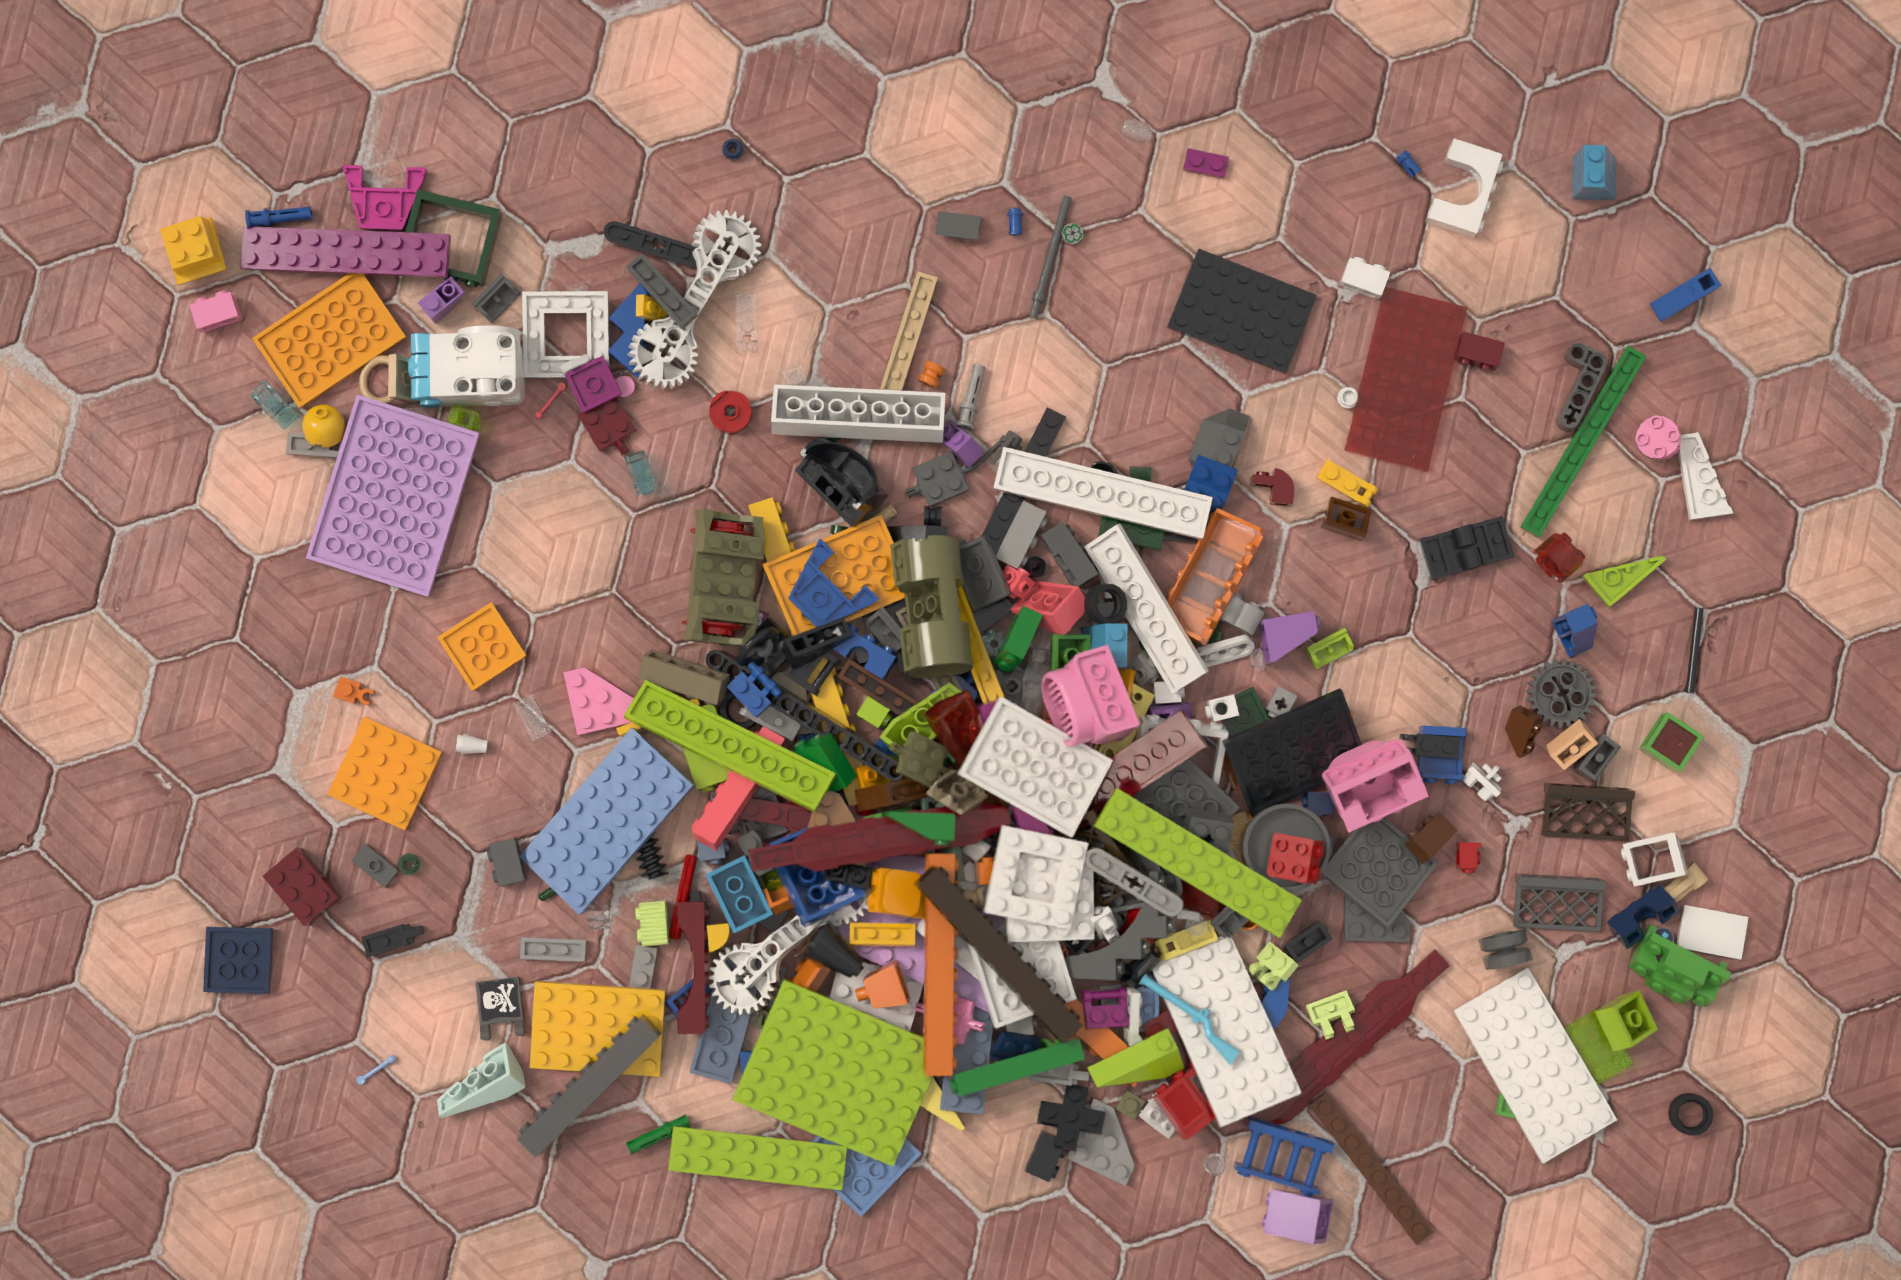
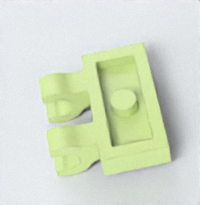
M1269 941L1256 957L1259 962L1251 964L1247 971L1273 991L1279 981L1282 979L1286 982L1299 965Z
M1347 990L1306 1005L1313 1026H1321L1326 1040L1334 1037V1031L1330 1024L1332 1020L1341 1018L1346 1033L1354 1030V1023L1350 1014L1354 1013L1355 1009Z

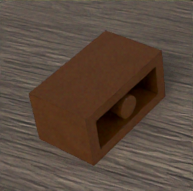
M1440 812L1433 817L1431 814L1421 822L1423 827L1420 830L1416 828L1408 835L1410 840L1405 846L1422 864L1432 858L1458 831Z

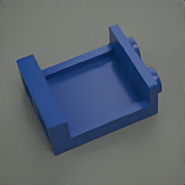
M1420 726L1419 734L1460 737L1459 759L1418 756V771L1421 778H1423V782L1436 783V779H1444L1445 784H1458V780H1464V775H1462L1463 737H1466V728Z

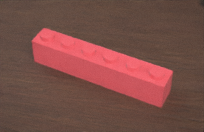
M763 726L760 732H755V734L786 748L785 738ZM732 771L728 772L726 782L724 784L721 783L717 788L714 800L706 804L704 808L705 813L701 819H696L692 826L694 839L717 851L760 786Z

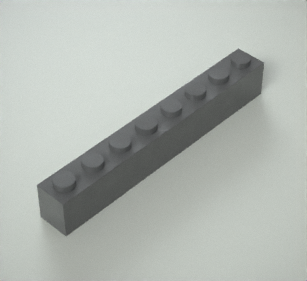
M644 1014L639 1018L635 1016L627 1024L629 1028L624 1033L620 1031L612 1038L613 1044L608 1049L604 1046L596 1054L598 1059L593 1064L589 1061L580 1070L582 1074L577 1079L572 1077L566 1083L565 1087L567 1089L562 1094L558 1091L549 1100L552 1104L547 1109L542 1107L534 1115L536 1119L531 1124L527 1122L519 1130L521 1134L517 1140L535 1158L659 1038L662 1032Z

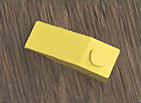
M932 1077L920 1106L962 1131L965 1129V1126L956 1112L940 1110L942 1090L935 1078Z

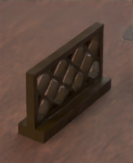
M1544 783L1543 836L1629 841L1632 800L1635 797L1634 790L1621 787ZM1550 798H1559L1564 805L1554 812L1550 808ZM1575 799H1580L1586 806L1575 813L1569 805ZM1596 801H1602L1607 807L1597 815L1590 806ZM1618 802H1626V811L1618 816L1612 807ZM1567 807L1574 816L1566 823H1563L1557 815ZM1589 809L1595 818L1588 824H1585L1579 816ZM1610 810L1616 816V819L1607 826L1601 820V817ZM1556 817L1562 826L1556 831H1548V823ZM1576 818L1584 826L1577 833L1571 832L1567 827ZM1599 820L1605 829L1599 834H1593L1589 827ZM1619 821L1624 826V836L1615 835L1610 830Z
M1099 805L1085 813L1081 822L1085 819L1089 821L1092 826L1091 833L1080 831L1079 824L1075 831L1074 840L1078 841L1079 835L1090 837L1087 851L1092 849L1093 838L1099 839L1104 844L1103 850L1106 852L1108 850L1109 854L1144 874L1126 845L1094 827L1102 812ZM1057 831L1054 833V836L1062 837L1063 833ZM1100 874L1098 880L1093 879V893L1102 907L1127 892L1115 883L1111 884L1101 881L1102 875ZM1124 875L1131 882L1130 887L1133 888L1140 885L1137 876L1130 878ZM1100 886L1112 888L1111 896L1104 899L1100 893Z

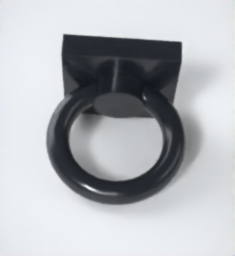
M768 617L755 631L754 636L741 647L737 656V663L742 667H747L754 661L758 667L761 666L765 670V674L769 678H772L787 661L782 650L784 640L789 638V636L772 618Z

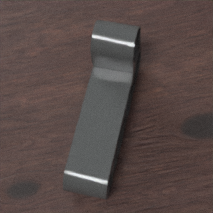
M1581 343L1573 344L1564 354L1565 361L1569 365L1580 369L1556 420L1558 428L1562 431H1570L1579 424L1607 365L1605 355ZM1572 350L1579 351L1580 359H1575L1572 356ZM1591 359H1596L1599 362V368H1594L1591 365ZM1582 378L1589 379L1590 387H1585L1582 384ZM1573 397L1580 398L1581 406H1576L1573 403ZM1571 412H1574L1569 419L1571 423L1567 424V419L1565 418L1568 415H1570Z

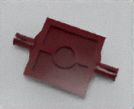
M617 398L586 413L578 414L579 419L600 452L612 446H617L622 456L626 455L622 447L627 454L630 452L623 441L637 430Z

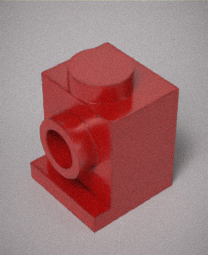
M1456 843V869H1462V873H1475V869H1477V865H1480L1481 854L1477 852V847H1482V843Z

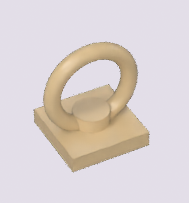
M398 354L381 355L374 357L365 364L359 378L362 396L386 404H391L395 400L410 404L419 403V401L411 399L412 378L409 376L408 371L409 358ZM387 364L389 365L388 395L382 398L375 397L368 388L369 374L377 365Z

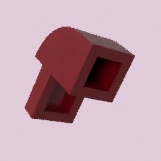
M1275 468L1272 476H1269L1268 472L1261 471L1251 476L1250 486L1271 488L1269 505L1287 507L1293 505L1294 484L1291 477L1285 471Z

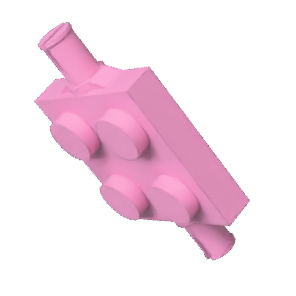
M957 996V1003L953 1004V1013L957 1014V1024L953 1026V1035H956L957 1043L965 1044L967 1034L971 1028L983 1032L984 1028L982 1027H985V1023L973 1020L975 1001ZM917 1002L915 1011L924 1013V1004Z

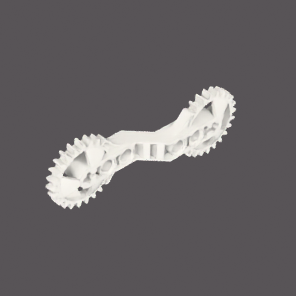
M726 210L722 216L717 211L715 217L710 213L707 219L703 218L700 222L701 225L698 224L696 227L697 232L693 235V238L696 240L693 241L692 246L698 248L694 249L692 253L696 261L697 273L683 299L692 307L697 315H699L718 284L726 280L737 279L739 273L744 276L746 270L750 271L753 268L752 264L755 265L758 261L756 257H759L761 252L757 249L762 244L756 241H758L760 235L753 234L757 228L749 227L751 221L743 222L744 215L738 219L736 218V212L729 216L728 210ZM705 229L720 235L716 242L711 241L703 234ZM726 242L729 245L726 251L724 252L722 248L724 247ZM738 247L750 255L749 260L734 254ZM713 259H718L721 265H716ZM703 276H708L711 279V283L704 281ZM667 317L665 319L653 320L651 327L645 324L644 330L639 329L637 331V335H634L632 338L634 343L629 345V348L633 351H630L628 356L634 358L629 362V365H636L632 372L641 373L638 377L639 380L645 377V385H648L651 381L653 382L654 389L658 384H661V388L664 390L667 384L670 389H673L675 383L681 386L683 383L682 379L687 381L690 378L688 374L692 375L695 371L692 367L697 365V362L693 360L698 356L697 353L693 352L697 349V343L693 335V325L697 317L682 330L670 317ZM668 334H674L678 341H672ZM641 339L655 345L652 353L639 344ZM664 348L669 349L665 354V357H661V353L664 350ZM674 357L687 366L685 370L670 364ZM652 361L651 363H649V364H647L646 366L642 367V365H644V364H646V363Z
M871 884L868 891L863 890L866 897L857 901L860 905L858 910L849 905L827 918L804 928L797 915L772 933L764 942L759 944L742 943L741 947L739 944H734L733 949L731 947L725 948L726 953L719 952L718 954L721 959L713 960L717 966L710 967L714 975L709 976V979L714 980V983L709 985V988L716 989L712 996H719L717 1004L725 1002L723 1009L731 1007V1013L738 1011L739 1015L745 1014L746 1011L748 1014H752L754 1009L760 1011L761 1005L767 1006L766 998H774L770 991L777 990L773 983L779 982V967L782 959L792 949L815 934L822 926H825L828 920L833 925L843 926L844 921L846 924H850L852 919L855 922L860 921L859 915L866 916L867 914L864 909L869 908L867 899L871 892ZM772 944L777 946V953L775 955L772 954L770 949ZM728 958L738 966L733 972L725 963ZM757 959H760L762 962L760 970L755 965ZM742 975H747V976L744 978L745 983H742V980H743V976H742ZM730 980L729 985L720 986V982ZM755 986L762 997L759 1000L756 999L747 989Z

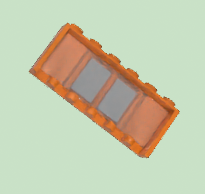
M1219 508L1210 515L1203 539L1197 540L1198 544L1189 553L1185 568L1181 569L1178 573L1174 588L1172 587L1167 594V602L1189 639L1204 647L1208 643L1266 536L1262 528Z

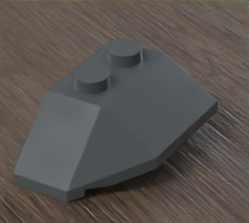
M1227 409L1203 419L1188 459L1191 467L1193 468L1198 455L1232 467L1250 416L1233 409Z

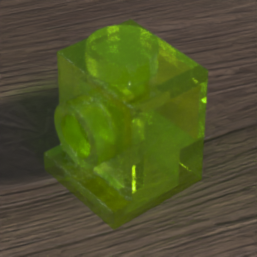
M453 404L446 423L478 431L482 419L479 418L480 414L478 412ZM465 418L470 419L469 424L467 425L463 424V420Z

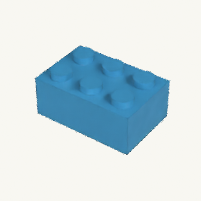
M747 855L705 874L733 933H737L774 915L755 872L751 870Z

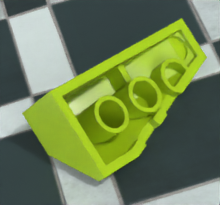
M1163 1029L1087 1067L1096 1087L1166 1078L1184 1069V1065L1169 1029Z

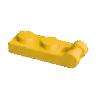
M1328 459L1316 477L1319 481L1366 508L1371 504L1370 499L1372 496L1376 495L1379 490L1376 486L1367 483ZM1360 488L1365 490L1363 496L1357 494Z

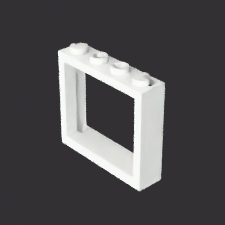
M1156 714L1140 715V726L1137 730L1136 740L1146 734L1149 728L1153 729L1166 719L1159 718L1160 716ZM1190 719L1200 735L1218 737L1211 778L1219 785L1225 753L1222 741L1227 739L1228 731L1225 726L1216 724V722L1202 724L1200 720Z

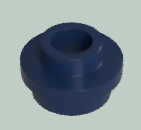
M729 139L723 144L722 151L727 159L737 160L742 156L744 148L739 140ZM731 147H736L737 151L735 153H730L729 149Z

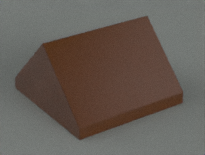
M1331 496L1320 528L1362 541L1367 535L1371 509Z

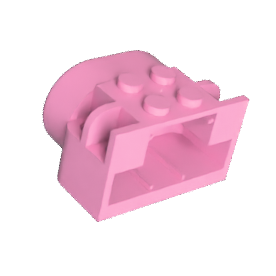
M1108 645L1081 652L1075 655L1063 668L1047 672L1042 680V696L1052 724L1055 728L1066 733L1067 737H1072L1071 741H1063L1065 745L1074 747L1087 742L1103 745L1114 739L1120 742L1140 726Z
M1400 739L1388 742L1375 740L1362 744L1337 756L1331 762L1329 768L1322 774L1333 804L1343 819L1348 832L1371 822H1378L1384 816L1398 813L1404 807L1429 797L1413 756Z

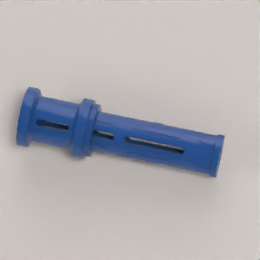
M310 206L272 211L268 208L253 212L245 210V220L248 229L263 225L270 227L273 223L312 220V210Z

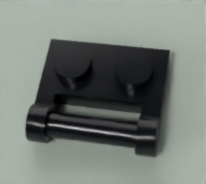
M827 651L810 662L792 669L789 667L784 675L817 697L820 693V687L835 665L838 666L841 660ZM823 657L826 658L828 662L811 685L806 682Z

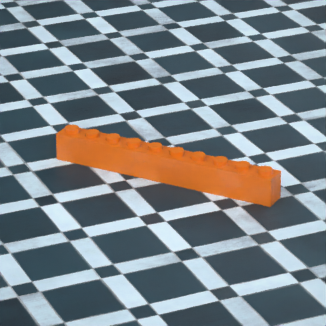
M926 853L925 872L932 865L938 868L942 866L950 875L948 879L953 884L955 882L958 884V880H955V871H958V858H955V854ZM925 897L923 1074L926 1076H953V1070H956V1057H953V1048H956L957 1045L956 1035H953V1026L957 1024V1014L953 1013V1004L957 1003V991L954 990V982H957V969L954 968V960H957L958 955L957 946H954V938H957L958 932Z

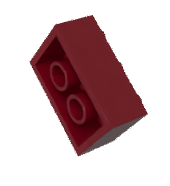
M295 848L262 876L303 926L311 925L343 898L302 848Z

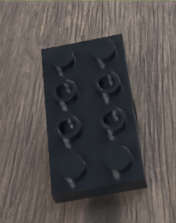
M1502 516L1461 526L1451 531L1419 540L1431 581L1515 557Z

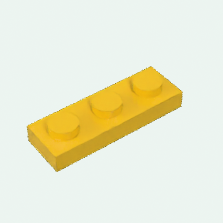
M850 923L849 944L851 946L915 947L916 924Z

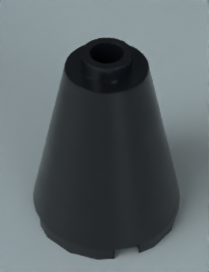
M828 920L825 923L828 928L823 927L807 947L810 952H803L802 956L848 978H851L853 975L857 977L864 968L861 965L863 963L862 958L833 923Z

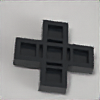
M1066 1085L1063 1104L1041 1100L1037 1124L1058 1127L1054 1144L1055 1148L1076 1152L1080 1131L1102 1135L1106 1113L1105 1111L1085 1108L1088 1094L1087 1087Z

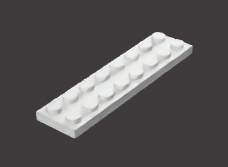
M1121 524L1115 525L1087 544L1084 548L1105 583L1114 584L1125 593L1127 599L1125 616L1171 693L1178 692L1209 672Z

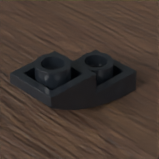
M854 864L840 865L838 868L825 870L824 880L868 891L873 869Z

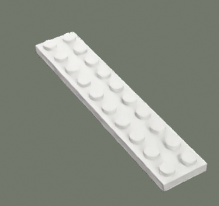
M1003 447L993 490L1201 540L1204 537L1213 498Z

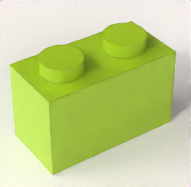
M868 696L856 714L858 718L878 730L881 727L886 728L892 718L889 715L890 709Z

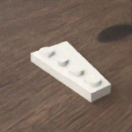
M1699 433L1682 435V445L1678 451L1689 520L1733 514L1731 507H1729L1726 501L1723 488L1721 489L1716 478L1717 474L1710 464L1709 456Z

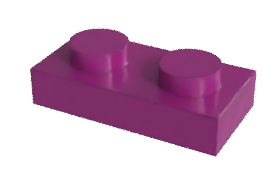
M1188 148L1183 171L1224 179L1229 157Z

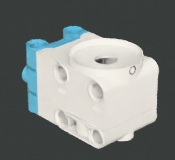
M472 326L461 328L457 333L411 334L412 356L408 360L409 376L412 378L411 399L420 401V407L518 405L524 401L523 347L520 345V331L518 329L504 326Z

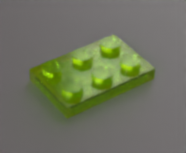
M1597 1007L1563 1027L1597 1085L1633 1065L1625 1049L1612 1050L1595 1013L1601 1007Z

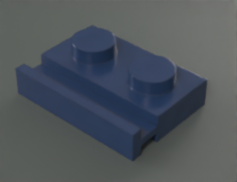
M1002 1031L993 1045L994 1049L990 1052V1059L1002 1061L1036 1051L1042 1042L1037 1036Z

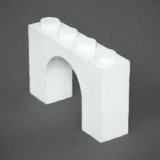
M1454 138L1450 143L1444 164L1471 173L1478 183V197L1468 205H1456L1434 198L1425 223L1474 238L1477 232L1481 233L1485 222L1482 220L1483 213L1487 214L1491 201H1488L1489 195L1494 193L1497 181H1494L1496 173L1500 174L1504 162L1500 161L1502 154Z

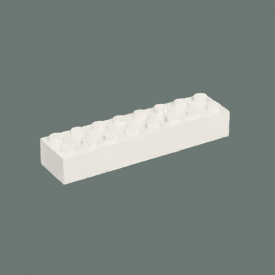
M774 384L771 416L772 434L943 443L945 393Z

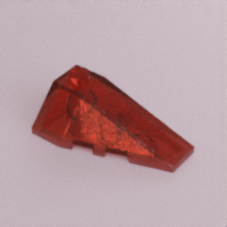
M968 690L938 701L923 714L934 734L960 767L963 765L982 729L978 721V716L980 715L978 707Z

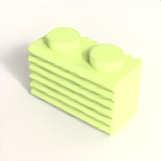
M667 901L639 903V907L635 909L636 920H640L641 929H637L638 942H642V946L670 944Z

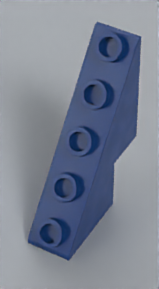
M640 283L609 317L610 321L623 334L608 352L636 378L641 373L632 372L636 365H629V362L634 359L628 356V353L633 351L629 348V345L634 343L632 338L634 335H637L639 329L644 330L645 324L650 326V322L636 316V295L644 294L649 296V293ZM641 339L639 344L646 350H649V344Z

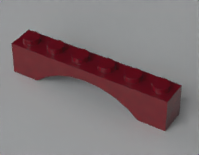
M676 902V924L683 931L690 944L694 961V975L690 992L677 1011L678 1034H705V1029H709V1015H705V1007H709V994H705V985L709 984V973L705 972V963L709 961L708 950H705L704 941H708L707 928H704V919H708V906H704V902Z

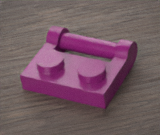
M1125 987L1107 991L1091 992L1090 990H1082L1085 1030L1130 1026L1127 990ZM1118 998V1005L1091 1006V1000Z

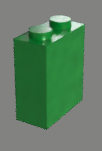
M1023 605L1012 619L993 663L997 664L1004 671L1013 672L1024 659L1043 615Z
M831 733L823 736L817 734L809 741L803 739L795 744V749L792 752L836 773L835 779L828 791L834 792L846 788L857 777Z

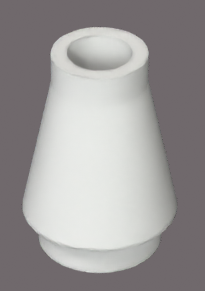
M465 733L457 735L455 752H461V754L486 753L488 740H482Z

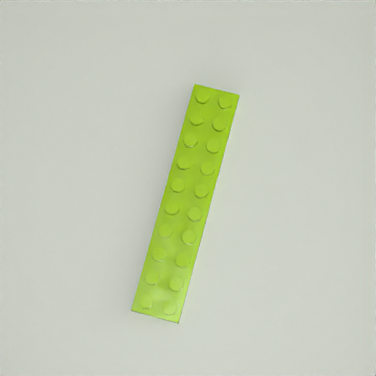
M647 680L644 681L624 714L625 719L814 813L836 776V773Z
M1115 788L1094 824V827L1279 938L1302 901L1118 788Z

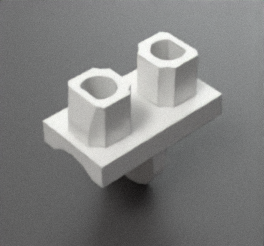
M1472 762L1463 781L1469 787H1472L1477 781L1484 786L1477 794L1485 802L1493 796L1497 797L1502 789L1496 783L1501 779L1496 773L1500 767L1496 764L1491 768L1485 763L1482 766L1487 772L1485 773L1475 762Z
M1095 907L1094 916L1090 920L1100 939L1105 937L1108 943L1111 944L1120 937L1116 930L1119 928L1109 907Z

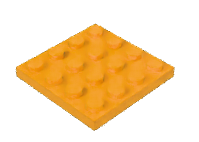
M363 717L327 795L406 831L443 752L374 720Z

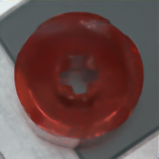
M1565 532L1562 534L1553 533L1533 551V554L1537 553L1538 555L1535 560L1543 572L1550 578L1553 575L1557 577L1556 582L1559 583L1565 581L1583 565V560L1585 559L1583 552L1575 548L1571 543L1572 539Z

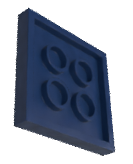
M206 927L203 992L270 994L273 928Z

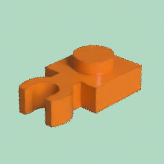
M340 676L333 697L355 704L358 698L362 704L371 705V702L366 701L364 696L367 693L374 695L375 692L371 689L360 690L362 683Z

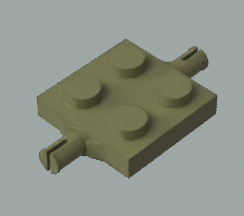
M910 731L907 741L903 746L896 742L891 744L893 747H890V750L899 754L896 773L927 788H931L939 774L945 775L951 771V769L943 766L948 748L917 732Z

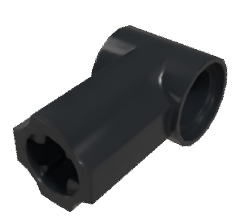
M1150 947L1146 958L1135 959L1131 964H1125L1124 974L1119 980L1134 988L1142 987L1143 984L1139 983L1143 976L1148 974L1161 961V957Z

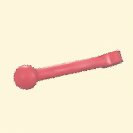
M559 383L557 385L558 389L540 411L535 412L537 419H541L543 412L561 391L566 390L564 383Z

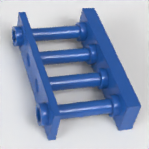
M1248 1116L1246 1125L1248 1129H1251L1250 1132L1252 1134L1243 1163L1234 1161L1233 1166L1238 1171L1237 1173L1244 1177L1253 1175L1300 1189V1193L1307 1196L1319 1195L1320 1190L1318 1186L1313 1184L1322 1155H1325L1326 1152L1332 1154L1333 1142ZM1265 1133L1271 1135L1273 1140L1264 1169L1262 1170L1252 1167L1251 1164L1259 1138ZM1284 1140L1292 1142L1293 1149L1285 1174L1282 1176L1272 1173L1280 1144ZM1308 1146L1313 1148L1314 1154L1306 1180L1302 1182L1292 1179L1301 1149Z

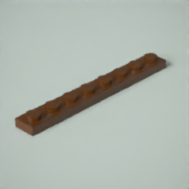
M1324 1092L1309 1104L1310 1108L1413 1242L1418 1245L1434 1231L1328 1093Z

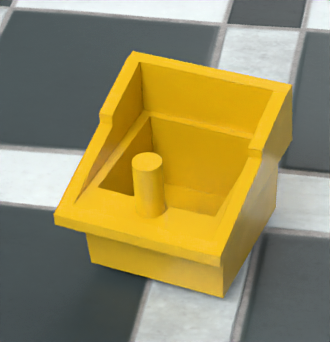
M198 216L160 229L178 286L227 270L216 222L211 217L204 218Z

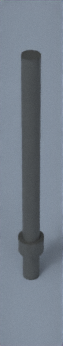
M1068 196L1063 197L1037 290L1034 291L1032 296L1033 304L1029 317L1037 319L1041 303H1044L1046 294H1044L1072 200Z

